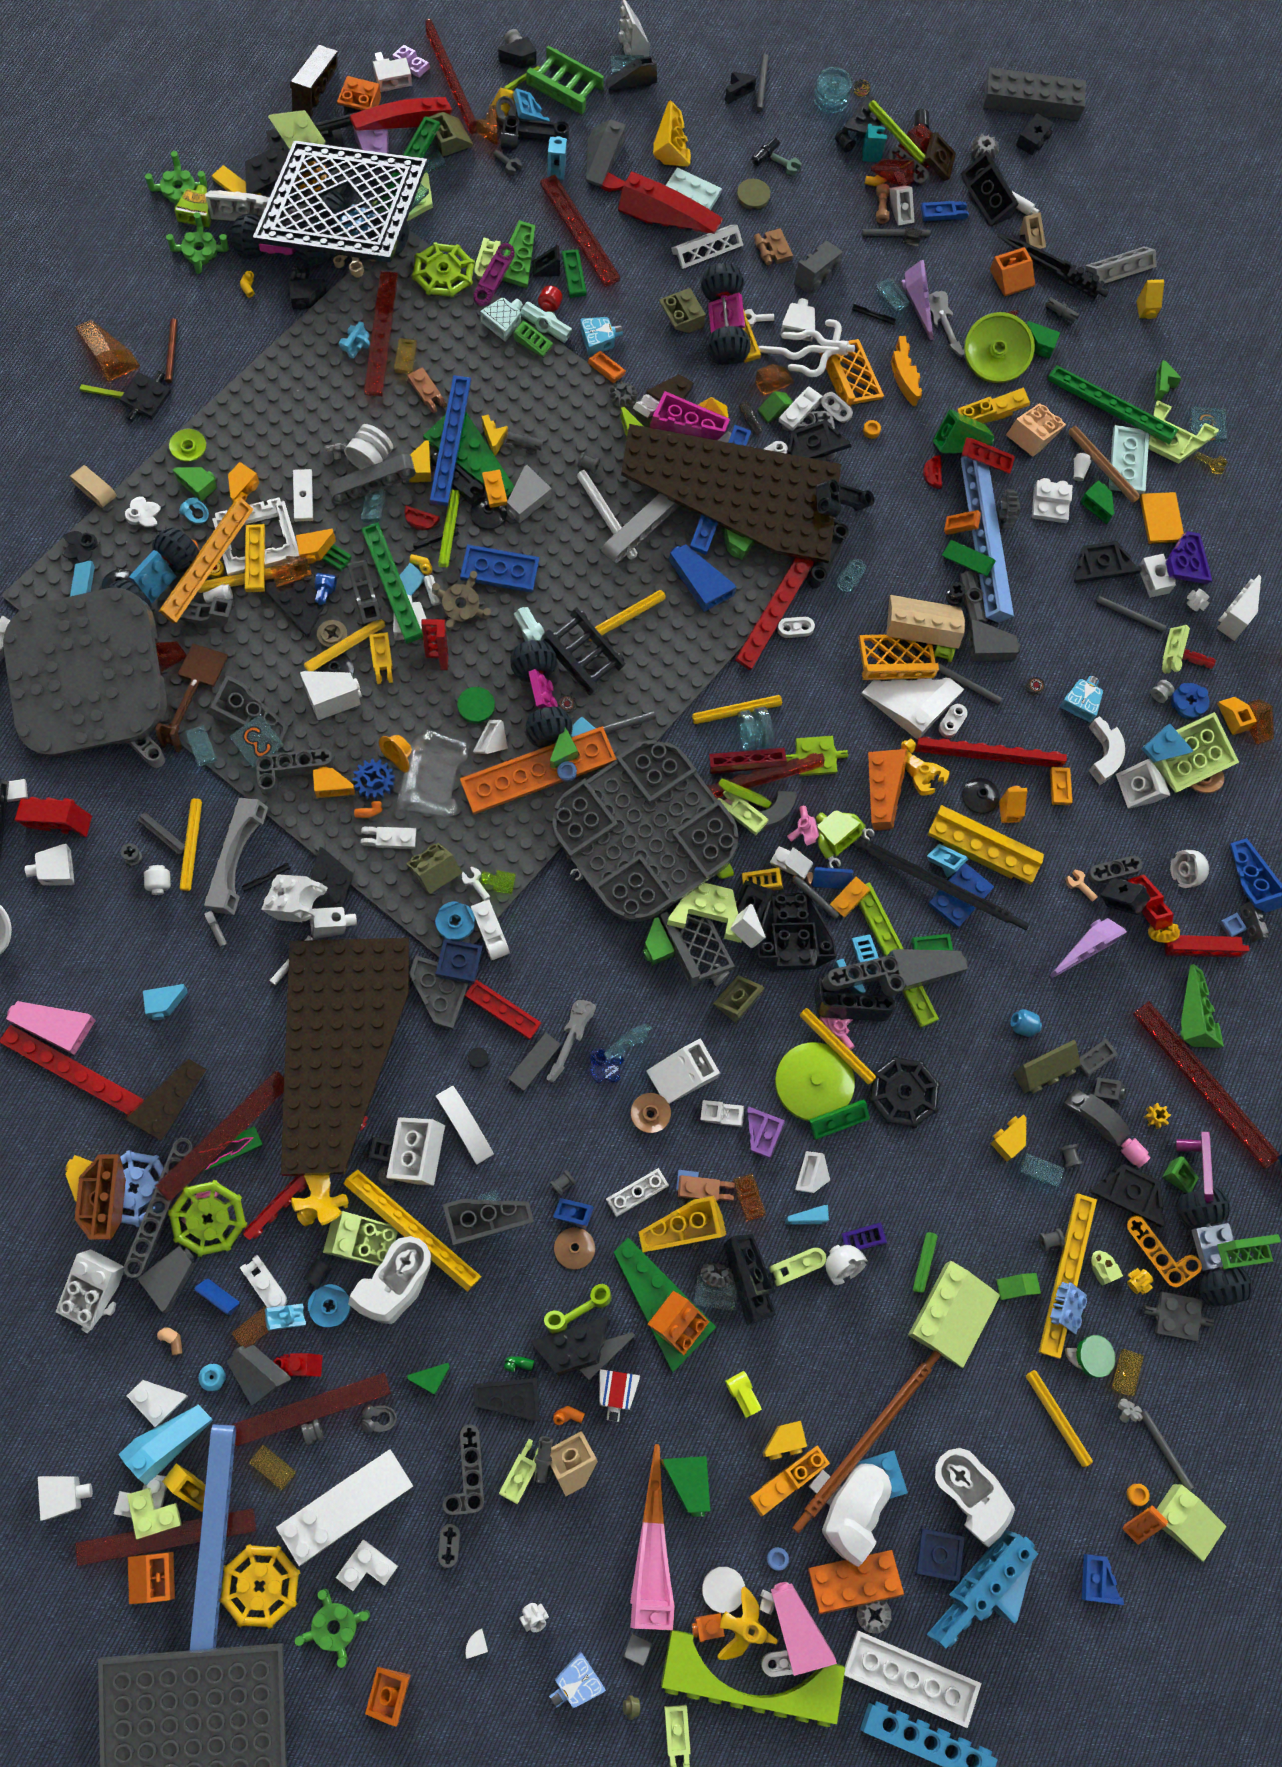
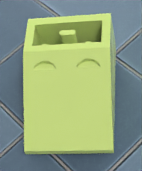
M341 1211L342 1214L330 1224L323 1253L380 1266L391 1244L396 1241L398 1231L390 1224Z

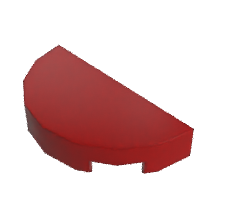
M608 172L600 188L608 192H612V190L621 191L625 181Z
M941 455L933 456L932 459L925 463L923 469L925 481L937 489L942 488Z
M405 505L406 521L417 530L431 529L440 521L439 516Z

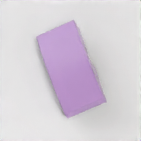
M405 45L393 54L395 60L406 58L410 72L417 77H421L430 69L429 62L417 57L416 51Z

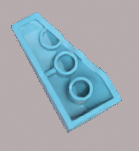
M197 1405L135 1438L118 1455L133 1474L147 1485L213 1419Z

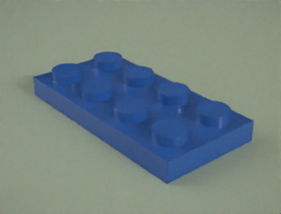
M467 544L460 580L468 581L470 572L476 571L477 579L475 583L533 593L540 557Z

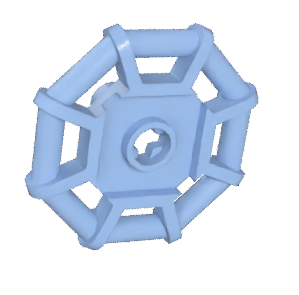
M127 1150L125 1154L120 1156L122 1165L128 1162V1168L124 1170L126 1183L123 1209L133 1210L134 1216L122 1214L121 1223L140 1227L145 1213L140 1215V1210L149 1205L158 1183L150 1172L155 1168L160 1177L164 1167L159 1160L160 1157L157 1155L151 1156ZM134 1161L149 1163L145 1169L134 1167ZM171 1183L163 1184L161 1191L169 1193ZM131 1184H139L136 1194L133 1192L129 1193ZM156 1203L153 1207V1212L160 1213L164 1211L165 1205L163 1203Z

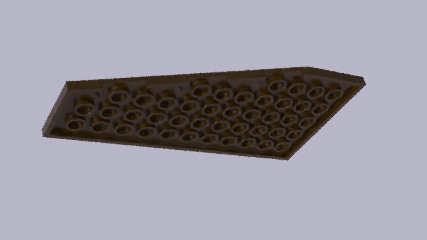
M629 424L621 476L668 497V500L692 512L694 510L719 523V526L743 538L747 537L770 549V552L774 554L829 563L835 517L818 512L815 490L818 484L831 479H835L839 483L841 464Z
M409 938L289 941L281 1155L282 1176L345 1174L361 1125L374 1095L383 1064L397 1031L396 1028L409 997Z

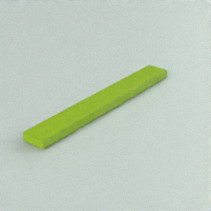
M869 882L865 885L871 891L858 905L885 957L892 950L903 949ZM923 986L903 991L920 1028L939 1020Z

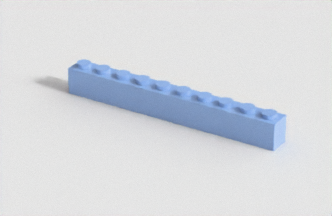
M963 456L960 459L969 512L979 510L981 513L978 529L972 530L975 551L996 560L987 577L979 574L986 618L1000 623L1013 617L1014 614L990 469L987 465Z

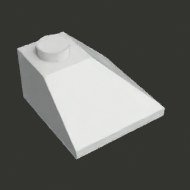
M1150 759L1116 774L1127 808L1155 803L1170 796L1164 777Z

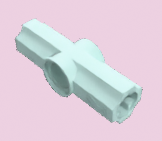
M528 301L521 309V316L536 325L537 330L540 332H547L564 343L570 337L572 328L557 320L552 312H544Z
M522 607L514 613V618L522 630L525 642L540 640L545 633L540 623L536 622L529 608Z

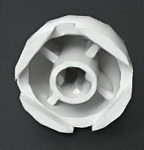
M1182 850L1177 852L1176 857L1171 860V875L1173 880L1177 878L1178 883H1180L1177 885L1180 887H1195L1207 879L1209 874L1208 861L1200 852Z
M836 1245L829 1251L830 1255L825 1263L829 1278L833 1284L839 1285L845 1283L843 1280L845 1277L850 1276V1279L859 1274L865 1268L867 1259L854 1246L843 1245L840 1247Z

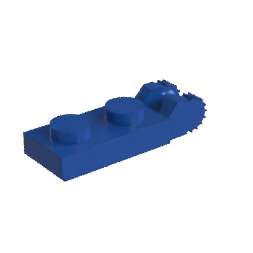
M963 201L921 203L920 206L923 221L967 219L969 216L968 211L965 210L967 203Z

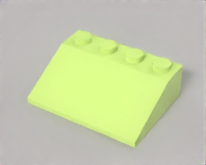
M1214 712L1176 730L1193 749L1192 753L1165 759L1153 764L1176 793L1239 763Z
M949 1261L944 1265L908 1336L931 1350L942 1354L941 1356L963 1368L1000 1294L968 1270Z

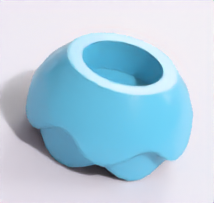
M208 1364L199 1373V1383L206 1391H216L225 1382L226 1374L220 1365Z

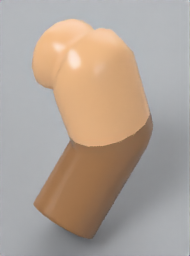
M168 1327L158 1331V1339L166 1341L171 1345L172 1356L183 1354L179 1333Z

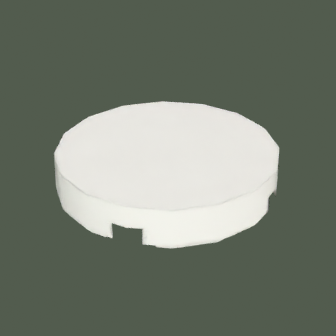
M717 1567L705 1576L702 1584V1595L705 1603L712 1610L719 1613H725V1611L729 1613L736 1610L742 1604L741 1589L745 1584L736 1570L729 1567Z

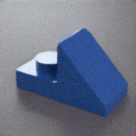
M560 1198L553 1218L572 1223L584 1229L588 1225L594 1207Z

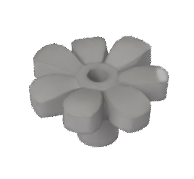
M347 443L326 445L324 449L333 452L334 459H341L340 451L346 448Z
M1125 1398L1121 1399L1118 1404V1408L1123 1411L1120 1416L1121 1421L1127 1423L1130 1418L1134 1422L1137 1420L1141 1421L1143 1418L1141 1408L1139 1406L1134 1407L1135 1404Z

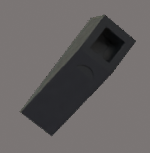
M654 56L637 58L606 79L608 89L617 91L621 88H635L641 85L651 86L657 83V64Z

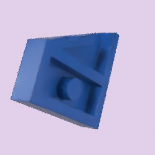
M1084 1554L1082 1600L1124 1605L1123 1598L1118 1594L1115 1576L1111 1573L1108 1557Z

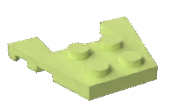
M1157 400L1153 416L1178 428L1179 431L1170 444L1150 435L1149 450L1179 464L1217 435L1219 429L1207 423H1204L1199 433L1194 435L1165 421L1172 407Z
M704 883L683 897L668 918L667 925L683 929L686 924L687 914L725 922L727 925L724 939L742 942V939L731 930L738 915L732 889Z

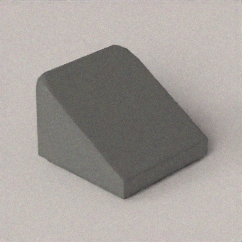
M631 1634L623 1657L644 1666L652 1643Z

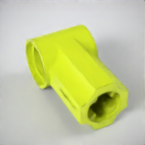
M744 1371L725 1381L730 1394L736 1399L745 1418L762 1410L752 1391V1384Z

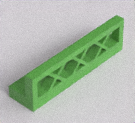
M1279 1234L1217 1244L1223 1268L1229 1269L1273 1262L1269 1245L1280 1243L1281 1240Z

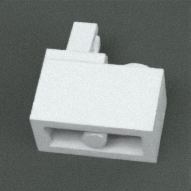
M381 52L375 53L376 58L373 61V69L376 82L380 84V92L412 86L411 72L406 58L390 61L389 58L383 59Z

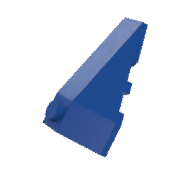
M1246 838L1231 843L1230 848L1243 891L1254 907L1266 913L1282 908V884L1250 841Z

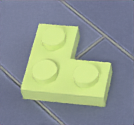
M151 1488L127 1495L136 1539L182 1525L177 1503L155 1509Z

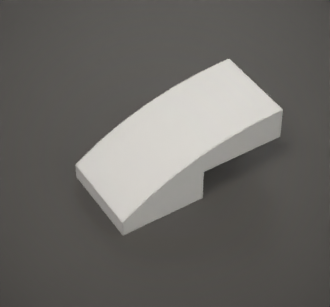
M646 394L641 401L635 403L633 409L648 418L654 414L660 401Z
M703 1100L700 1120L742 1127L744 1106Z

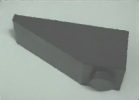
M631 1332L605 1340L604 1346L601 1348L599 1363L579 1371L589 1381L635 1334Z

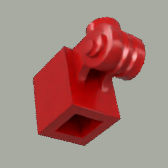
M290 1353V1357L288 1354H283V1356L276 1357L273 1362L289 1376L321 1377L323 1355Z

